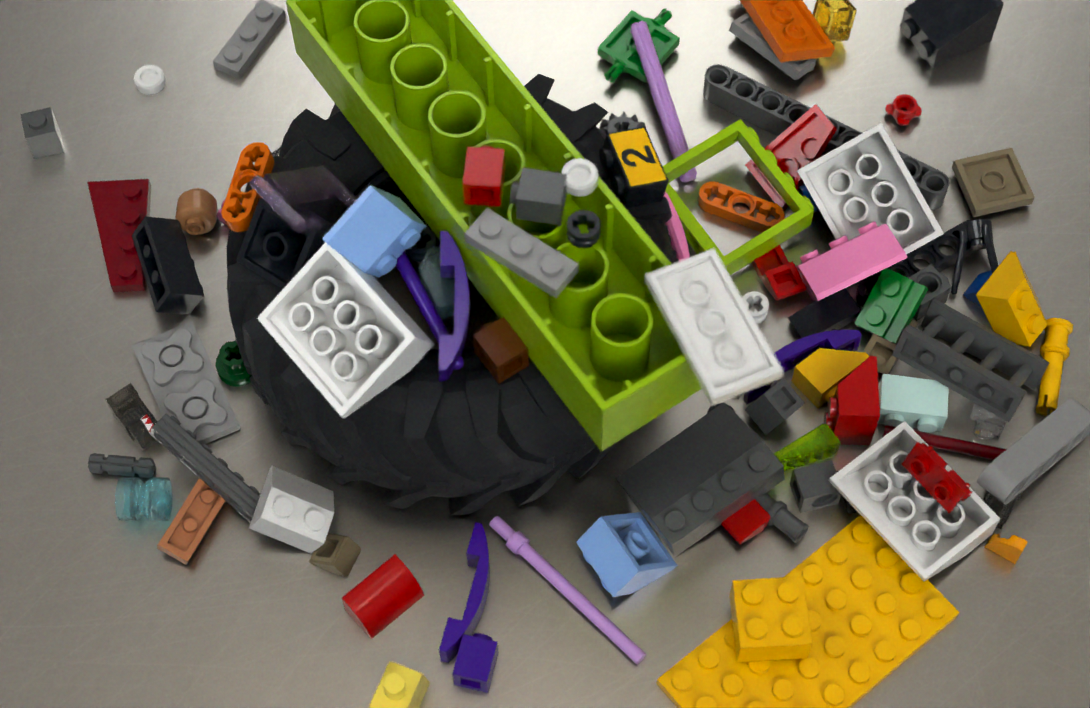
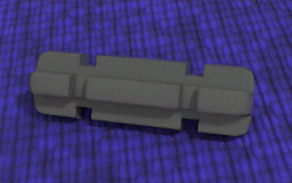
M93 453L89 457L88 469L91 473L104 474L105 471H108L109 475L134 477L136 474H139V477L151 478L154 475L155 463L152 458L140 457L139 460H136V457L108 455V457H105V454Z

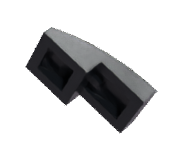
M844 288L819 301L812 302L788 317V319L803 338L812 334L831 331L834 328L835 330H840L855 320L861 309L847 289Z

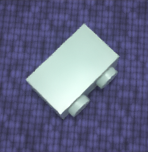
M882 374L878 385L880 405L878 424L897 427L905 421L911 428H916L922 432L942 431L948 417V387L936 380Z

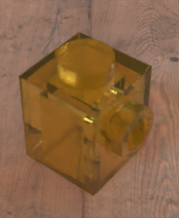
M816 0L812 15L830 41L835 43L849 39L857 9L848 0Z

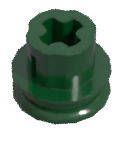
M236 340L226 342L220 348L219 355L216 358L215 366L220 379L232 387H241L251 382L249 378L252 375L247 373Z

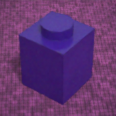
M474 633L472 636L463 634L452 673L454 685L488 693L499 654L498 642L493 641L490 636L481 633Z

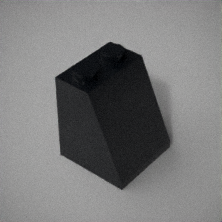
M915 0L904 9L900 28L903 35L909 38L916 46L919 55L926 59L931 67L934 68L990 42L1004 3L1001 0Z

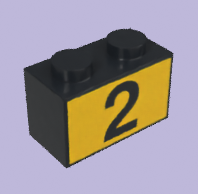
M645 126L607 133L603 148L599 151V158L602 167L608 170L611 177L613 194L619 196L625 208L661 202L669 180Z

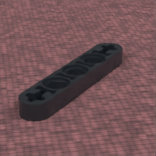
M971 220L960 223L946 231L943 235L906 254L908 258L888 267V269L909 278L921 270L913 263L916 259L928 261L938 272L952 266L957 260L960 245L959 232L966 231V223ZM967 243L965 257L978 250L971 249V244ZM943 244L950 245L954 248L955 253L945 255L940 252L938 247ZM883 270L860 281L856 292V300L862 307L869 295L865 294L866 289L869 292L872 291Z

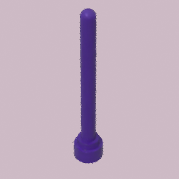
M403 251L396 259V266L439 344V335L450 334L406 253ZM460 356L457 362L456 370L464 365L462 356Z

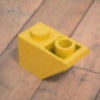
M819 348L795 366L791 382L819 408L829 401V397L835 396L837 385L863 363L869 355L866 352Z

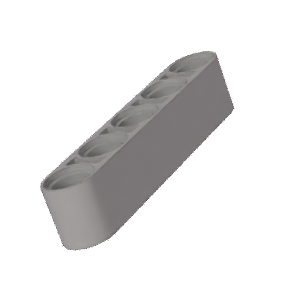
M1069 398L995 458L980 474L977 483L1006 505L1089 435L1090 410L1075 399Z

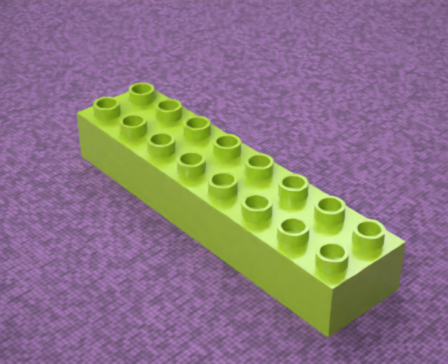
M453 0L286 1L294 45L298 56L440 240L441 231L449 232L460 251L467 277L499 318L504 317L528 348L529 358L601 452L702 389L645 283V274L669 266L671 263L599 176L597 187L592 193L586 196H573L567 193L561 225L516 219V204L510 203V194L513 181H520L522 168L561 173L563 166L570 160L584 158ZM490 146L495 149H504L505 177L501 207L464 204L463 177L467 147ZM486 208L578 263V273L557 298L465 242L464 233ZM576 211H591L600 220V238L592 247L578 248L568 241L567 220ZM579 225L580 233H588L587 225Z

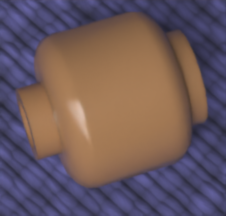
M193 188L182 193L177 202L175 219L179 220L182 230L192 235L210 232L217 220V199L201 188Z

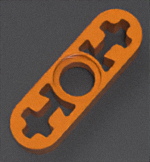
M251 143L240 154L221 212L227 226L234 232L248 230L258 201L265 196L275 161L269 147L264 143ZM256 182V186L248 192L240 191L244 184Z
M706 182L699 189L698 204L703 211L761 233L785 218L784 210L778 204L719 182ZM712 194L717 195L713 201L707 199ZM726 198H728L727 207L723 206V204L726 202ZM736 203H745L750 210L746 213H738L732 206ZM755 209L759 210V213L757 212L756 218L754 217ZM769 215L775 217L771 220V222L765 221V219L768 218Z

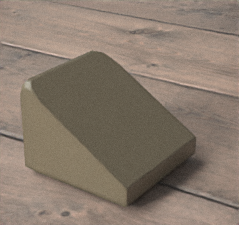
M328 533L325 543L313 552L309 562L339 576L347 577L361 552V548L349 536Z

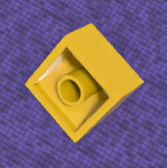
M1010 251L977 292L976 297L994 332L1017 345L1031 347L1047 326V322L1039 300L1016 252Z

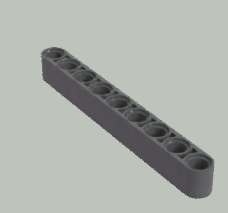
M714 64L706 69L703 96L707 101L776 136H779L811 108L725 65ZM827 116L837 128V131L820 157L857 137L862 132ZM898 151L930 210L939 209L943 205L950 184L947 175Z

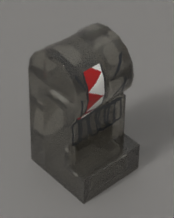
M131 383L105 399L113 416L142 451L147 450L158 442L150 435L151 428L158 421L141 400Z

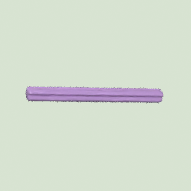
M644 21L635 22L631 25V33L672 157L675 159L688 151L689 148L647 23ZM695 167L679 177L680 180L684 183L695 180L697 175Z

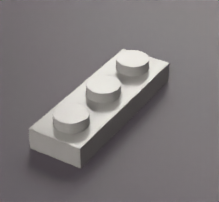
M259 0L213 60L215 69L240 79L286 18L285 9L264 0Z
M748 12L731 23L730 32L794 80L813 70L816 59L780 62Z
M488 208L464 233L465 242L555 298L558 297L578 273V263Z

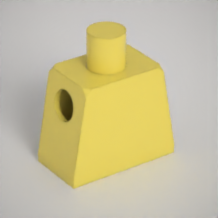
M390 661L369 708H419L430 682L422 673Z

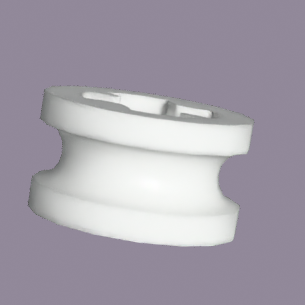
M760 292L746 293L742 298L747 307H749V304L752 307L754 304L760 306L759 312L756 309L754 312H750L756 323H761L767 317L769 301Z

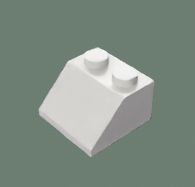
M271 466L249 529L308 553H313L325 543L334 515V491Z

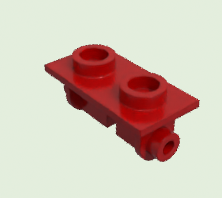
M917 442L902 462L907 471L948 513L953 511L960 500L963 502L972 494L968 482H965L953 469L949 472L945 469L948 464L934 451L932 445L927 446L925 443L920 444Z

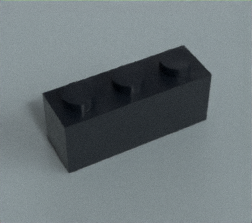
M145 216L132 234V238L155 311L190 314L204 297L180 222L176 219Z

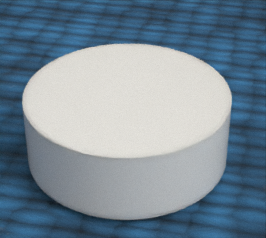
M143 66L134 75L136 87L142 94L154 95L165 87V76L162 69L158 66Z
M578 158L570 160L563 166L561 173L567 174V193L573 196H586L596 189L598 170L592 162Z

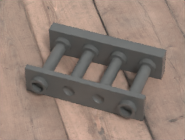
M937 299L932 300L920 325L924 329L919 331L908 325L903 330L892 354L894 357L1007 422L1013 418L1027 392L1020 387L1024 384L1035 390L1049 365L1048 361ZM938 335L953 345L949 348L933 338ZM966 351L982 361L978 364L962 354ZM996 368L1011 378L1008 381L991 370Z

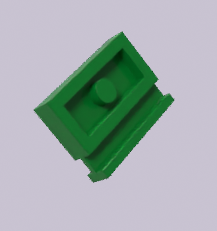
M888 268L883 269L854 324L871 334L874 333L897 345L903 330L912 321L928 288Z

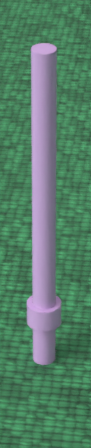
M498 515L491 520L489 526L507 542L506 546L515 555L520 554L632 661L639 664L645 658L646 653L529 545L530 540L522 532H515Z

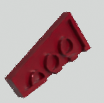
M133 179L87 182L113 292L145 291L146 279L132 234L144 217L150 216V180Z

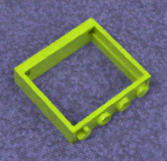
M741 119L663 165L669 180L666 193L680 218L687 242L696 254L714 248L729 275H732L753 262L754 259L761 257L811 226L814 213L811 201L805 195H800L795 188V182L787 172L783 173L774 154L769 149L765 150L759 143V137L752 127H747ZM738 141L794 213L724 256L669 183Z

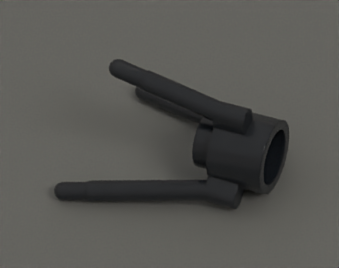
M976 219L968 221L966 223V231L959 232L960 245L952 281V295L957 294L967 243L971 244V249L974 250L986 249L992 274L999 266L993 244L991 220Z

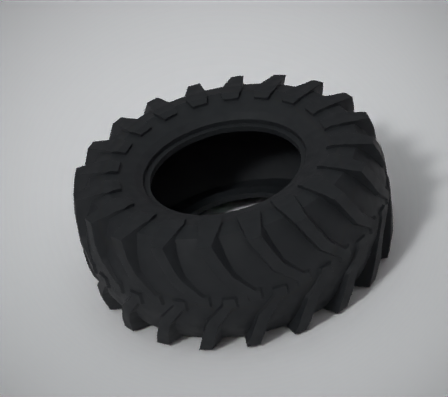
M537 74L524 87L582 157L596 166L598 176L612 191L611 177L608 170L602 167L599 158V151L603 148L606 134L596 127L608 111L595 102L572 111L548 99L547 96L555 79ZM334 104L331 114L326 120L308 109H305L293 119L283 138L279 156H273L275 162L264 198L310 210L335 225L371 185L399 197L426 225V228L431 230L336 104ZM248 182L245 192L252 190L256 186V182ZM663 197L661 202L626 208L670 263L679 262L676 257V251L672 249L671 238L665 225L672 217L667 198ZM229 231L226 250L227 295L230 319L247 373L252 375L249 378L251 384L264 404L269 405L273 409L275 416L285 426L281 433L290 445L305 446L334 464L326 476L337 483L344 485L350 481L366 480L375 485L388 488L384 505L400 509L410 507L415 502L430 496L447 497L449 499L450 515H466L481 509L488 501L503 491H510L517 506L534 501L548 492L567 470L579 479L596 466L610 450L611 446L601 452L529 356V366L498 384L474 352V347L463 349L461 356L464 360V365L458 370L454 369L447 381H439V349L431 348L411 371L348 417H341L257 319L283 289L236 261L247 231Z

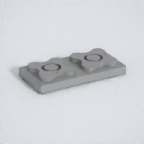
M192 321L132 345L162 417L165 414H168L170 417H176L181 423L180 426L185 430L193 432L196 440L201 445L241 429Z

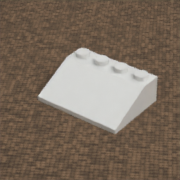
M882 123L797 170L835 239L846 235L848 240L859 236L858 229L874 221L877 226L886 223L905 253L908 254L944 234Z
M326 242L257 317L343 418L348 417L411 371L435 345L372 275L364 273Z
M904 421L830 477L829 482L923 581H926L969 554L989 538L1001 518L970 487L969 489L972 491L971 496L963 502L960 500L953 511L948 513L902 465V462L917 442L920 444L925 443L929 446ZM949 465L945 467L948 472L952 470Z

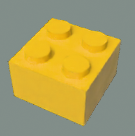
M804 576L733 580L729 598L737 662L808 658L813 643Z

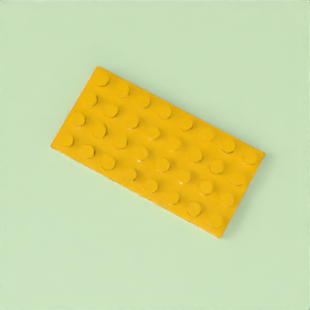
M859 515L784 576H804L813 643L808 658L737 662L731 619L660 676L656 684L677 708H851L955 620L960 612L929 580L923 581L873 527Z

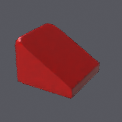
M754 499L725 519L721 525L739 544H742L765 529L770 520V515Z

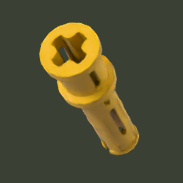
M1062 318L1046 320L1047 326L1044 328L1046 332L1044 344L1040 346L1041 357L1048 361L1049 365L1040 381L1036 411L1046 416L1048 408L1050 409V414L1057 409L1063 362L1070 355V349L1067 344L1068 337L1073 332V324Z

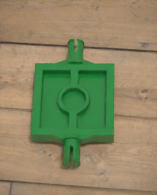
M663 8L655 19L643 17L631 10L598 46L597 55L613 64L604 74L607 81L610 80V83H614L620 74L625 72L644 83L647 82L631 33V25L635 22L644 21L647 23L660 65L679 46L680 37L669 32L664 27L672 18V13L669 10L667 11L666 8Z

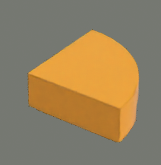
M994 534L988 539L985 548L1016 564L1028 541L1016 535H1011L1010 539L1001 538L1000 534Z

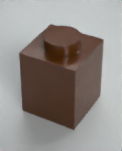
M504 317L494 323H485L473 334L474 352L498 384L529 366L528 348Z

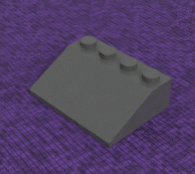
M723 402L616 477V480L674 557H676L719 527L732 514L785 480L784 466L765 442Z

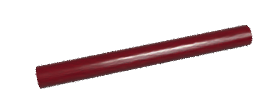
M885 425L883 437L896 427ZM914 430L929 446L932 445L938 449L994 460L1006 450L1004 448Z

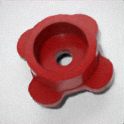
M907 94L898 95L894 99L893 104L889 103L885 108L886 113L892 115L901 126L908 125L912 118L920 117L922 113L921 107L917 106L916 99Z

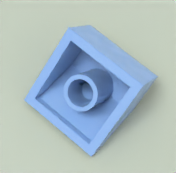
M370 185L322 239L364 273L380 278L395 267L396 259L405 249L411 248L418 242L421 237L420 233L426 225L399 197Z
M641 512L601 516L576 541L583 552L584 559L592 565L600 577L603 587L612 597L633 594L678 566Z

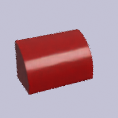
M394 554L342 597L345 611L372 639L424 596V592L411 571Z

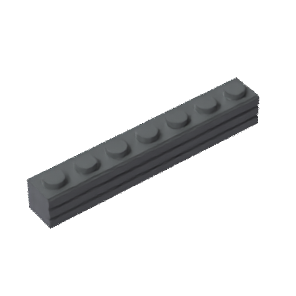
M165 414L151 428L150 435L251 523L260 498L259 491L255 487H249L243 482L244 478L239 473H233L227 468L228 464L222 458L217 459L212 454L210 447L206 444L201 445L196 440L193 432L183 429L176 417H170L168 414Z

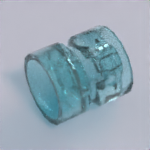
M120 477L115 494L118 520L140 521L142 516L145 515L148 521H169L172 511V485L170 478L152 477L144 483L139 477Z

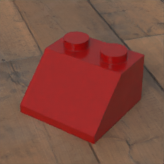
M869 356L837 385L835 396L829 397L828 412L824 414V432H830V444L870 446L880 418L877 356Z

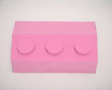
M875 221L858 229L859 236L848 240L846 235L829 243L830 250L819 254L816 249L800 257L802 263L797 265L796 268L807 287L806 290L812 301H819L908 258L886 223L877 226Z

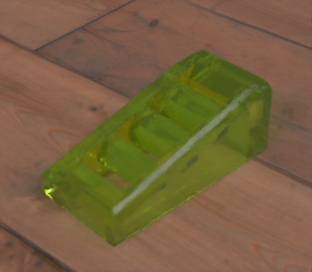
M825 423L775 452L774 455L784 466V471L836 456L841 443Z

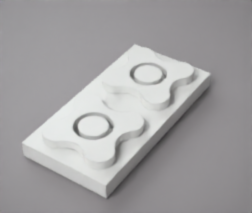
M714 248L645 274L647 287L711 405L782 378L784 372Z

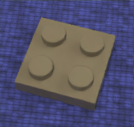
M1012 147L954 160L952 169L973 217L1033 203L1035 196Z

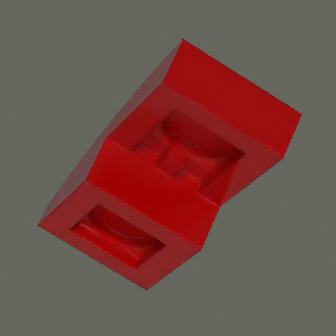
M780 245L751 262L762 283L776 301L806 291L807 287L794 262H788Z

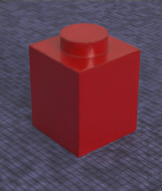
M490 146L467 147L463 177L464 204L501 207L505 177L504 149H495Z

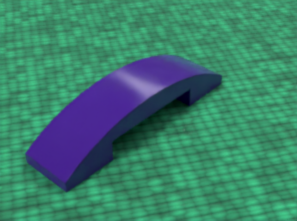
M441 231L440 278H455L454 335H439V381H447L457 365L466 340L469 319V286L465 265L455 241L448 231Z
M859 330L824 331L793 341L776 351L774 355L782 367L783 373L795 368L797 364L819 348L856 352L862 335ZM777 380L745 392L743 400L746 405L757 400L777 383Z
M475 522L466 553L468 566L476 568L464 615L462 620L448 617L439 648L441 662L448 663L458 654L463 634L472 636L486 604L490 582L488 543L482 523Z

